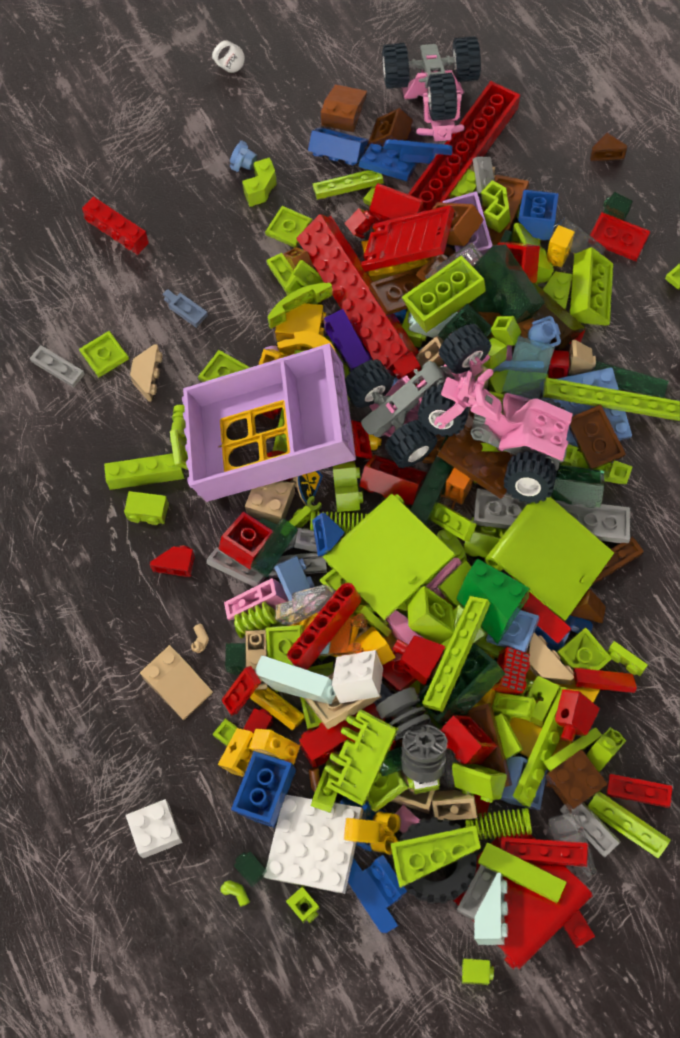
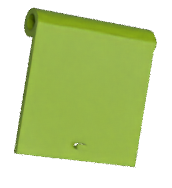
M390 494L339 540L329 552L322 556L325 562L332 569L334 568L347 583L354 585L360 596L384 621L455 556L432 531L403 505L404 501L398 494L395 496Z
M550 496L545 501L540 500L539 503L531 502V504L528 503L487 555L485 562L499 571L504 569L515 580L529 587L531 594L562 621H566L614 552Z

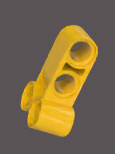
M388 812L376 813L373 820L346 818L343 840L370 843L373 851L392 855L390 843L398 842L394 833L400 829L401 819L397 814Z

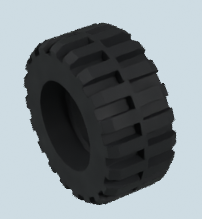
M431 817L430 820L422 819L416 825L412 824L408 827V831L401 835L400 841L461 829V826L457 823L453 824L445 818L443 820L437 817ZM476 852L456 860L454 871L444 880L431 881L422 877L404 887L416 899L424 900L431 904L447 903L449 900H455L468 889L474 878L477 865Z

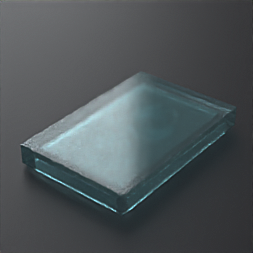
M518 336L502 391L528 399H539L555 347Z

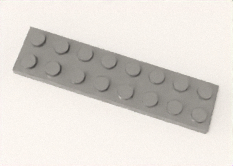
M477 489L474 523L479 526L508 529L528 503L525 501L520 502L517 498L514 499L511 497L512 494L507 492L500 499L488 490ZM552 498L600 541L629 543V507Z

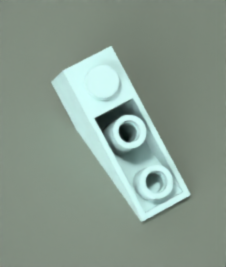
M497 873L475 915V940L478 945H504V937H508V926L504 924V915H508L507 902H504V894L508 893L507 880L503 879L501 873Z

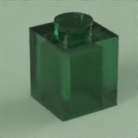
M614 192L611 197L606 198L603 207H605L604 213L624 221L630 212L633 201Z
M226 643L225 668L230 674L240 675L246 668V643Z
M250 851L247 854L243 852L235 860L237 863L234 867L251 887L257 884L267 873L266 869Z

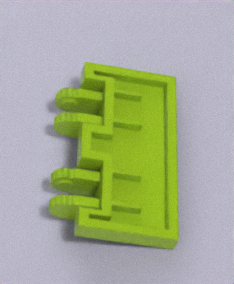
M360 710L356 717L349 715L346 719L348 723L361 729L360 733L343 727L341 730L342 734L356 742L354 743L349 739L346 740L340 755L331 753L329 757L334 762L344 766L343 771L330 764H326L325 770L339 778L337 780L334 777H330L326 784L328 788L363 806L367 801L398 729Z

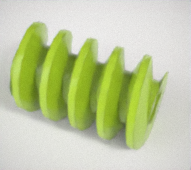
M263 602V609L256 605V612L249 608V615L245 611L241 612L242 618L239 614H235L234 627L238 636L242 639L246 636V631L263 630L265 627L277 624L278 616L274 608Z

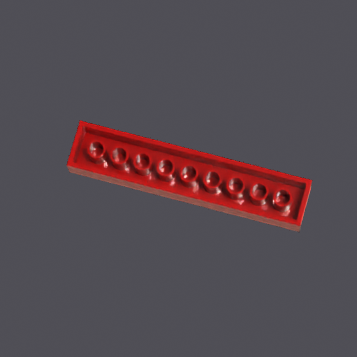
M490 81L459 123L464 126V130L451 134V140H447L444 144L452 146V155L437 154L408 195L423 200L425 211L432 210L437 202L443 203V201L449 200L451 192L467 170L472 167L473 159L485 156L518 110L520 94Z
M319 214L296 239L303 250L308 252L312 264L324 283H331L334 299L341 310L344 309L352 327L373 360H380L390 375L395 376L393 370L396 368L393 362L411 351L414 356H417L419 351L395 314L386 316L369 289L370 283L373 282L372 279L362 269L361 262L333 219Z

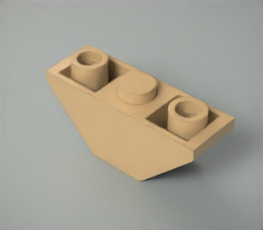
M155 344L133 359L130 373L133 384L151 402L157 390L155 381L159 378L158 364L162 362V352L159 351L158 345Z
M266 630L246 631V667L251 666L255 671L261 655L267 657ZM260 679L261 684L256 690L267 689V684Z
M534 633L530 641L529 669L536 677L538 675L555 684L571 685L574 683V672L568 665L564 666L559 661L561 660L560 656L554 650L550 651L546 646L547 642L541 635L537 636Z

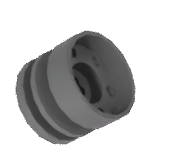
M408 688L395 693L376 707L382 721L393 720L389 724L398 729L393 741L402 739L407 730L412 727L427 725L431 721L428 714L423 715L426 712L425 707L414 708L421 701L414 688Z
M418 725L407 730L402 742L401 767L409 779L416 782L429 783L443 775L447 752L445 734L440 729L431 725Z

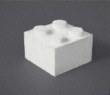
M376 650L343 655L336 658L332 687L340 703L380 697L383 666Z
M166 799L126 815L138 853L142 858L182 843L172 811Z

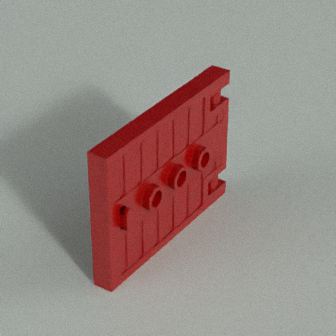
M452 205L373 224L374 232L370 234L364 253L366 261L361 263L364 272L443 255L455 213Z

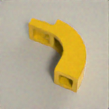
M298 331L293 332V339H285L277 342L279 352L290 356L295 353V349L306 351L329 344L330 342L317 333Z

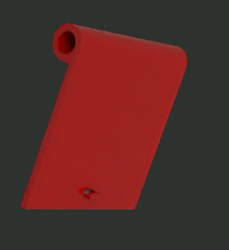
M521 825L520 836L518 835L516 829V836L514 837L511 829V836L509 837L506 828V837L508 838L535 839L531 834L528 835L526 830L525 835H523ZM498 836L490 844L501 849L502 837L499 838ZM482 852L477 856L475 875L480 867L478 861L481 857ZM529 863L566 882L557 903L502 876L504 880H507L508 893L504 894V902H507L508 915H504V924L508 926V937H504V945L497 946L504 952L506 956L504 961L512 969L516 967L520 970L593 896L588 887L564 865ZM466 891L453 900L458 906Z

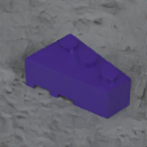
M344 309L324 318L325 336L330 337L333 346L337 348L341 359L346 363L350 372L357 366L372 360L369 352L365 351Z

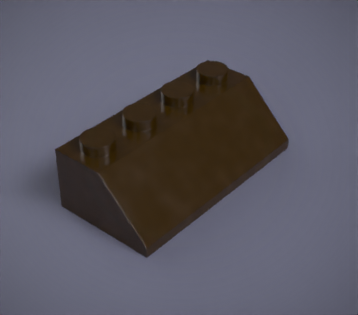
M536 283L521 284L508 295V307L524 321L531 318L537 321L548 316L553 317L561 333L559 335L561 343L553 347L555 350L561 351L585 330L581 323ZM554 337L549 344L557 342L556 338Z

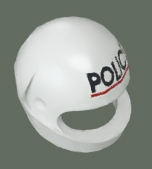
M229 41L219 43L212 54L216 64L229 73L239 71L244 65L245 57L242 49ZM230 46L226 56L218 60L220 51L224 47Z

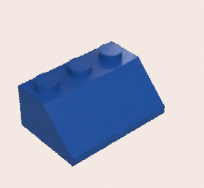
M320 127L312 130L308 151L313 152L314 156L323 157V155L329 156L330 160L339 161L341 159L345 160L346 164L355 165V163L361 160L369 139Z
M523 190L518 221L534 238L550 240L553 236L558 193Z
M254 751L231 810L257 823L275 828L283 802L296 772L293 764Z

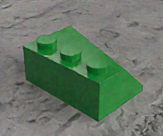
M477 559L467 573L456 599L464 608L470 596L488 599L490 606L481 627L498 645L529 599L530 588Z

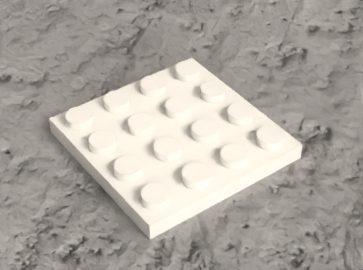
M286 795L279 813L264 877L266 879L345 894L356 842L343 840L346 818L362 819L364 809L334 803L331 813L310 806L312 799Z

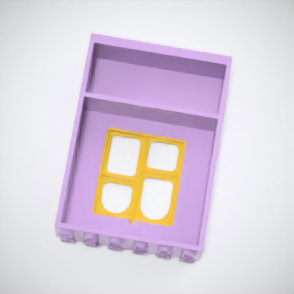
M330 343L183 388L184 396L182 397V402L185 406L183 417L186 422L184 433L187 438L185 448L188 454V460L186 461L189 470L188 484L206 502L356 460L343 362ZM283 408L284 426L259 434L256 433V415ZM247 419L248 436L239 440L228 439L226 435L228 427L235 421ZM286 434L288 451L284 454L268 458L266 440ZM258 442L260 458L257 462L239 467L230 465L229 455L234 449Z

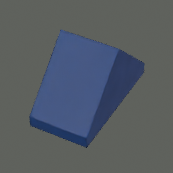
M321 513L312 520L318 557H322L329 552L345 533L326 513Z

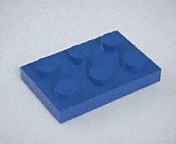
M372 143L359 161V167L404 181H408L418 164L415 162L399 161V151L384 149V147Z

